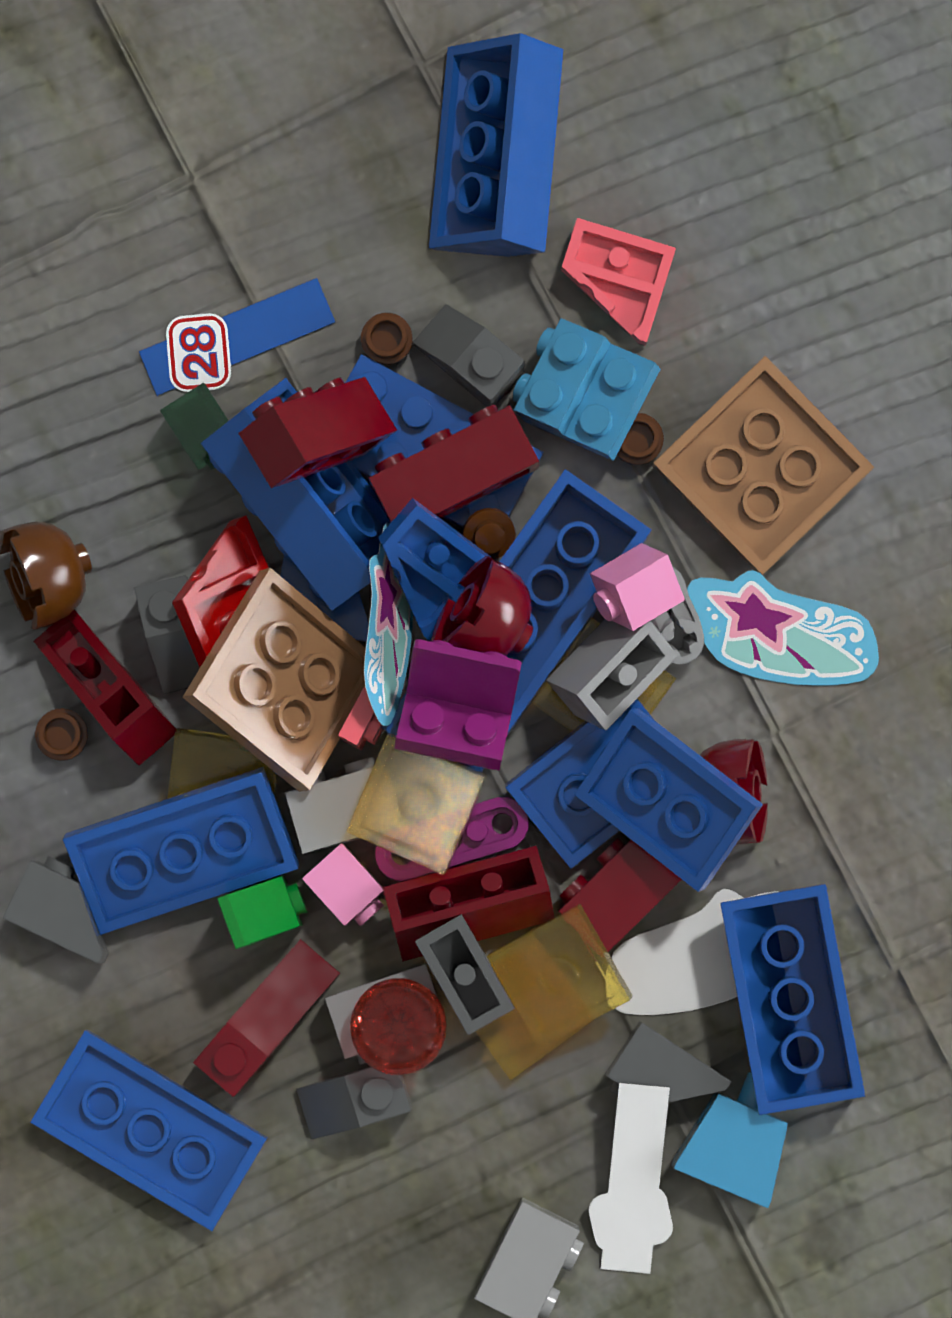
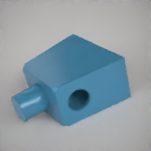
M748 1072L737 1100L718 1092L712 1095L674 1156L671 1165L675 1170L769 1208L788 1123L770 1114L759 1115L751 1072Z

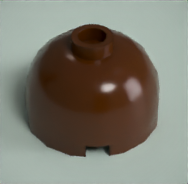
M36 521L19 524L0 531V555L10 552L11 557L10 568L3 571L13 600L24 621L32 620L31 629L37 630L68 617L81 603L85 594V574L92 572L90 557L85 546L82 543L74 545L65 531L50 523Z

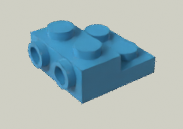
M561 318L555 329L549 327L540 336L536 348L537 356L540 359L532 375L525 373L517 381L513 391V401L517 403L514 411L526 423L614 461L661 369L655 362L611 344L605 336Z

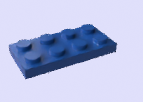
M363 354L360 355L345 382L366 377L397 429L395 433L367 454L351 460L357 470L367 477L377 474L374 468L375 465L392 455L402 452L406 459L422 451L424 448L421 442L431 435L448 428L453 435L471 425L468 418L473 415L472 413ZM532 446L540 462L544 452ZM534 471L445 516L444 519L464 528L467 519L474 512L484 508L499 509L510 517Z
M264 767L68 832L63 837V842L100 935L296 870L299 867L298 857Z
M85 1030L30 1122L210 1231H213L268 1138L89 1030Z

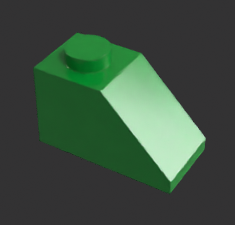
M284 876L217 898L235 949L251 946L303 926L299 915L308 912L298 884L294 883L288 886Z

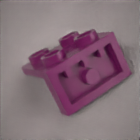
M415 640L407 693L394 749L500 771L522 665L521 661L508 658L498 652L482 653L454 647L452 644L441 640Z

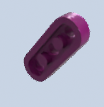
M496 797L437 815L385 833L376 846V863L383 874L398 881L410 880L517 846L527 833L528 816L516 800L508 797ZM498 814H506L512 820V828L505 834L497 833L492 827V820ZM449 829H456L462 835V843L456 849H448L442 843V836ZM401 844L409 846L412 850V858L405 865L395 863L392 858L393 849Z

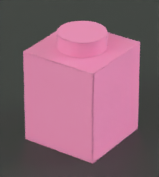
M643 543L590 573L597 591L594 593L593 599L600 614L607 621L616 622L632 631L685 600L668 554Z
M343 843L336 847L302 878L344 926L355 920L361 927L384 906L378 899L384 893L382 886Z

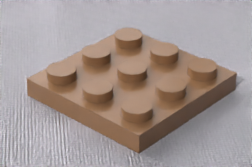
M766 356L747 372L652 465L754 571L762 575L874 468L854 445Z
M267 568L260 570L182 698L299 792L308 791L312 788L340 740L338 734L365 687L364 661L366 648L273 569Z

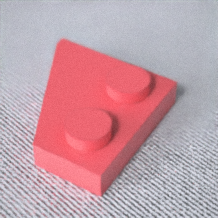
M577 218L561 271L638 344L646 346L676 248Z
M365 687L338 734L344 742L361 751L366 741L375 745L383 732L382 724L378 721L371 707Z

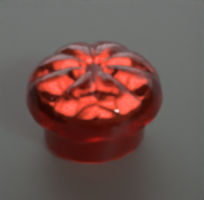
M405 978L383 980L368 988L356 1002L350 1019L351 1039L359 1056L370 1067L390 1075L411 1074L429 1065L439 1054L447 1031L445 1012L436 995L421 983Z

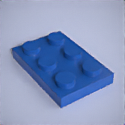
M638 698L606 731L584 721L505 784L508 792L570 869L620 831L576 797L575 793L630 710L639 708L654 720Z
M639 708L628 712L575 793L576 797L697 892L706 889L763 805Z

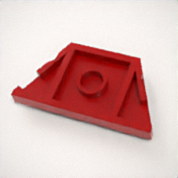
M247 515L229 521L172 601L199 667L202 666L259 571L269 568Z

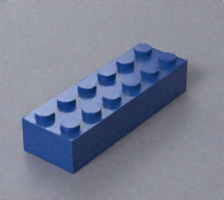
M566 469L499 561L520 576L528 588L532 606L528 624L533 626L532 635L525 647L517 654L510 651L506 655L508 658L519 660L522 663L507 736L544 686L546 679L554 672L598 610L593 599V595L597 591L590 573L637 545L644 544L652 529ZM406 693L399 702L391 724L388 726L382 725L381 727L386 734L395 740ZM415 753L467 791L471 789L485 769L483 767Z

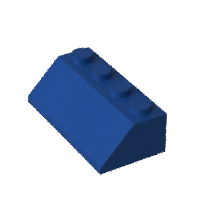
M522 33L447 48L429 239L430 249L505 257L545 252L564 49Z
M285 378L201 442V445L208 452L213 466L220 473L226 475L240 493L245 507L253 515L258 516L273 535L278 549L286 557L291 558L305 576L313 594L322 599L332 611L371 583L369 561L372 556L378 554L380 546L379 536L382 534L384 525L386 523L390 524V521L374 490L351 461L271 489L238 433L255 420L252 412L257 407L275 397H280L284 403L290 396L297 393L287 378Z
M826 884L721 902L720 906L759 1115L865 1097Z

